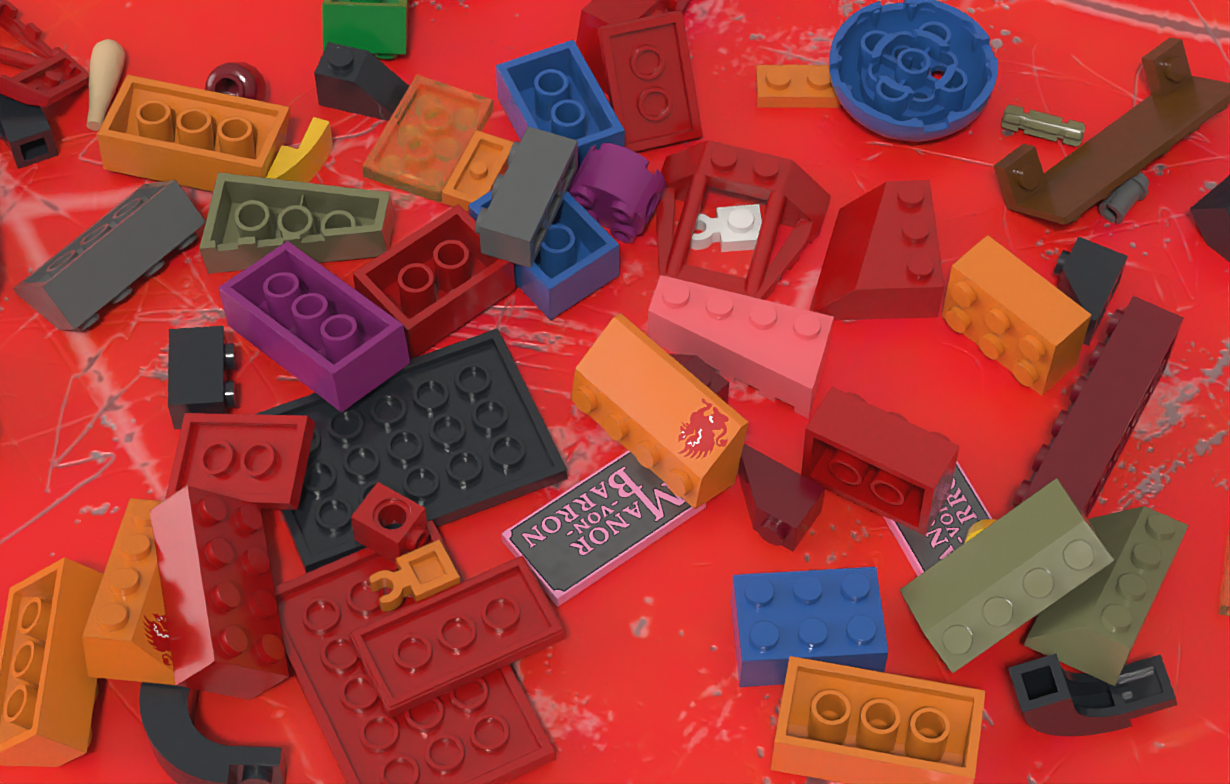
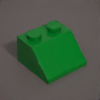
M323 0V52L327 43L331 42L367 50L370 53H374L375 57L391 59L397 57L398 54H406L409 0Z

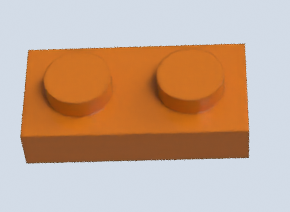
M756 65L757 108H840L841 103L832 87L829 65Z
M476 130L442 191V203L453 207L459 204L465 211L469 212L468 205L493 189L497 176L505 174L508 168L509 153L514 142Z

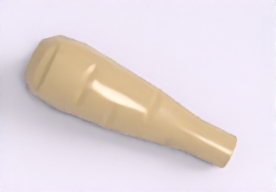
M105 39L98 42L91 54L88 87L89 112L86 126L94 131H99L105 119V114L115 94L125 63L124 49L115 40Z

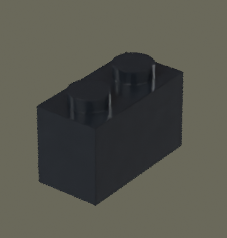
M223 326L169 329L168 408L174 429H181L185 413L229 414V408L237 407L235 381H229V370H236L237 368L235 343H227Z

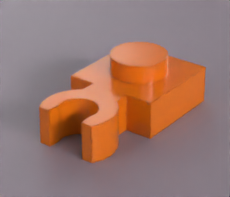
M440 539L397 557L396 563L399 571H378L369 578L372 592L384 587L392 589L391 593L379 598L382 612L396 609L402 603L403 598L410 594L415 602H418L460 583V576Z

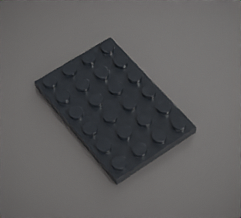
M498 328L410 359V363L343 412L337 410L317 393H313L254 414L309 416L315 422L298 510L279 509L306 573L367 548L354 540L351 516L377 482L423 506L426 510L427 522L432 520L434 525L439 527L567 479V468ZM393 523L387 525L385 528L397 529L402 525L398 523Z

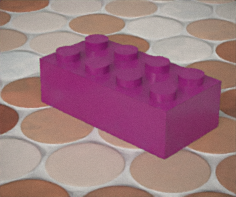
M286 241L218 287L228 326L340 412H343L410 363L403 324L289 241Z

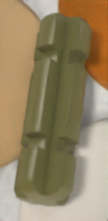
M1012 104L1007 105L1002 118V127L1004 129L1018 132L1019 128L1025 129L1024 134L1057 142V138L1064 139L1063 144L1075 147L1080 146L1085 132V124L1083 122L1069 119L1068 123L1062 122L1063 117L1030 109L1029 113L1023 112L1024 107Z

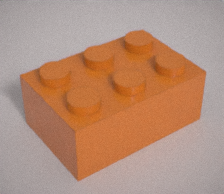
M989 235L984 237L952 265L942 311V317L954 331L966 335L980 347L987 357L1000 362L1013 373L1021 384L1031 387L1041 396L1077 365L1091 318L1089 312Z

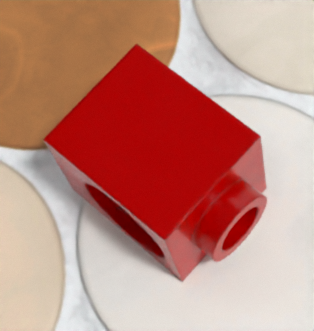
M377 482L351 516L354 540L396 563L397 557L423 547L429 536L425 508ZM393 523H398L402 525L397 529L385 528L387 525Z

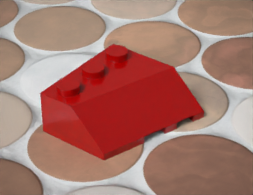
M930 180L886 181L839 209L809 311L833 316L834 320L927 318L939 316L944 291V280Z

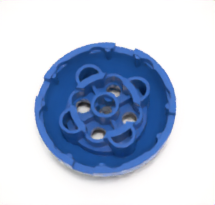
M903 0V3L883 6L878 1L861 8L840 26L830 48L829 74L832 87L839 102L848 114L861 125L891 139L921 142L951 135L963 129L978 117L993 94L998 75V58H995L989 45L990 37L973 18L953 6L936 0ZM937 71L942 77L938 80L932 77L931 73Z

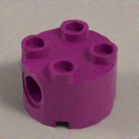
M602 143L599 150L596 149L595 145L590 147L567 191L601 226L611 229L610 233L613 237L624 243H633L636 236L641 234L665 190L666 182L658 169L654 175L646 169L650 161L626 147L612 143Z

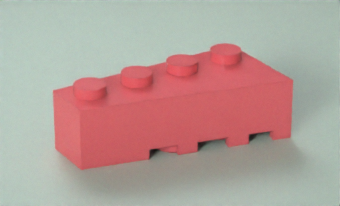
M660 275L648 309L647 336L660 347L672 353L697 355L709 366L718 369L722 377L732 382L738 379L759 389V395L773 402L776 399H780L794 406V412L809 419L830 347L834 317Z

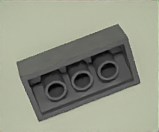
M176 180L143 184L16 285L13 290L21 299L59 330L77 329L82 331L98 320L100 315L97 311L108 302L115 304L130 294L133 290L130 284L141 275L148 277L158 271L165 264L163 257L173 249L179 251L191 244L197 238L195 231L206 222Z

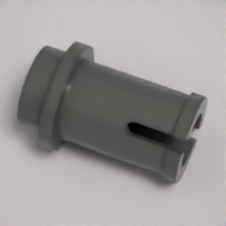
M1140 172L1137 176L1129 178L1114 189L1111 195L1099 205L1098 209L1101 215L1111 223L1116 221L1117 224H1120L1138 200H1143L1148 195L1150 183L1147 177Z

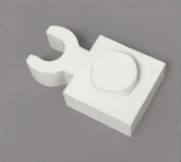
M759 204L716 208V218H710L699 213L694 230H701L703 232L693 234L690 248L701 250L709 247L714 242H720L721 252L754 250L762 223Z

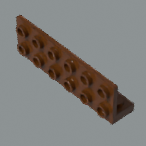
M1168 38L1141 58L1151 95L1048 171L1043 172L1036 147L1022 144L993 165L1007 209L1059 224L1075 222L1081 217L1082 213L1098 201L1109 197L1112 191L1126 180L1137 176L1141 169L1154 159L1169 152L1171 147L1186 135L1197 131L1200 125L1214 114L1225 110L1230 103V83L1192 76L1182 39Z

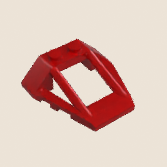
M0 0V26L37 55L0 46L1 63L26 69L12 78L2 74L0 77V94L24 104L47 107L89 83V73L60 47H54L52 50L40 39L42 31L35 24L27 23L25 26L16 17L18 9L9 1Z
M705 141L667 156L661 170L666 187L656 206L659 277L663 275L767 300L784 273L794 267L799 260L801 252L809 243L812 244L820 234L831 196L793 160L714 141ZM707 186L768 200L746 279L685 264ZM675 200L684 201V205L673 240ZM779 224L793 227L794 229L767 269Z

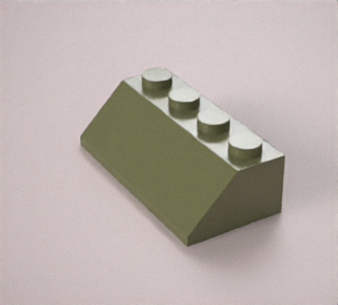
M1056 478L902 587L900 592L923 633L950 671L954 673L1115 560V556Z
M1145 506L1088 519L1115 556V560L1041 611L1026 638L1025 646L1047 656L1057 653L1060 662L1113 686L1116 685L1189 526Z

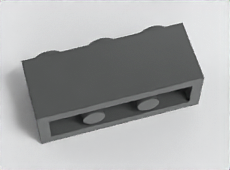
M528 126L521 142L515 141L508 157V169L505 175L499 174L492 189V201L488 208L483 207L477 217L475 232L480 234L481 253L529 268L532 267L578 169L577 140Z

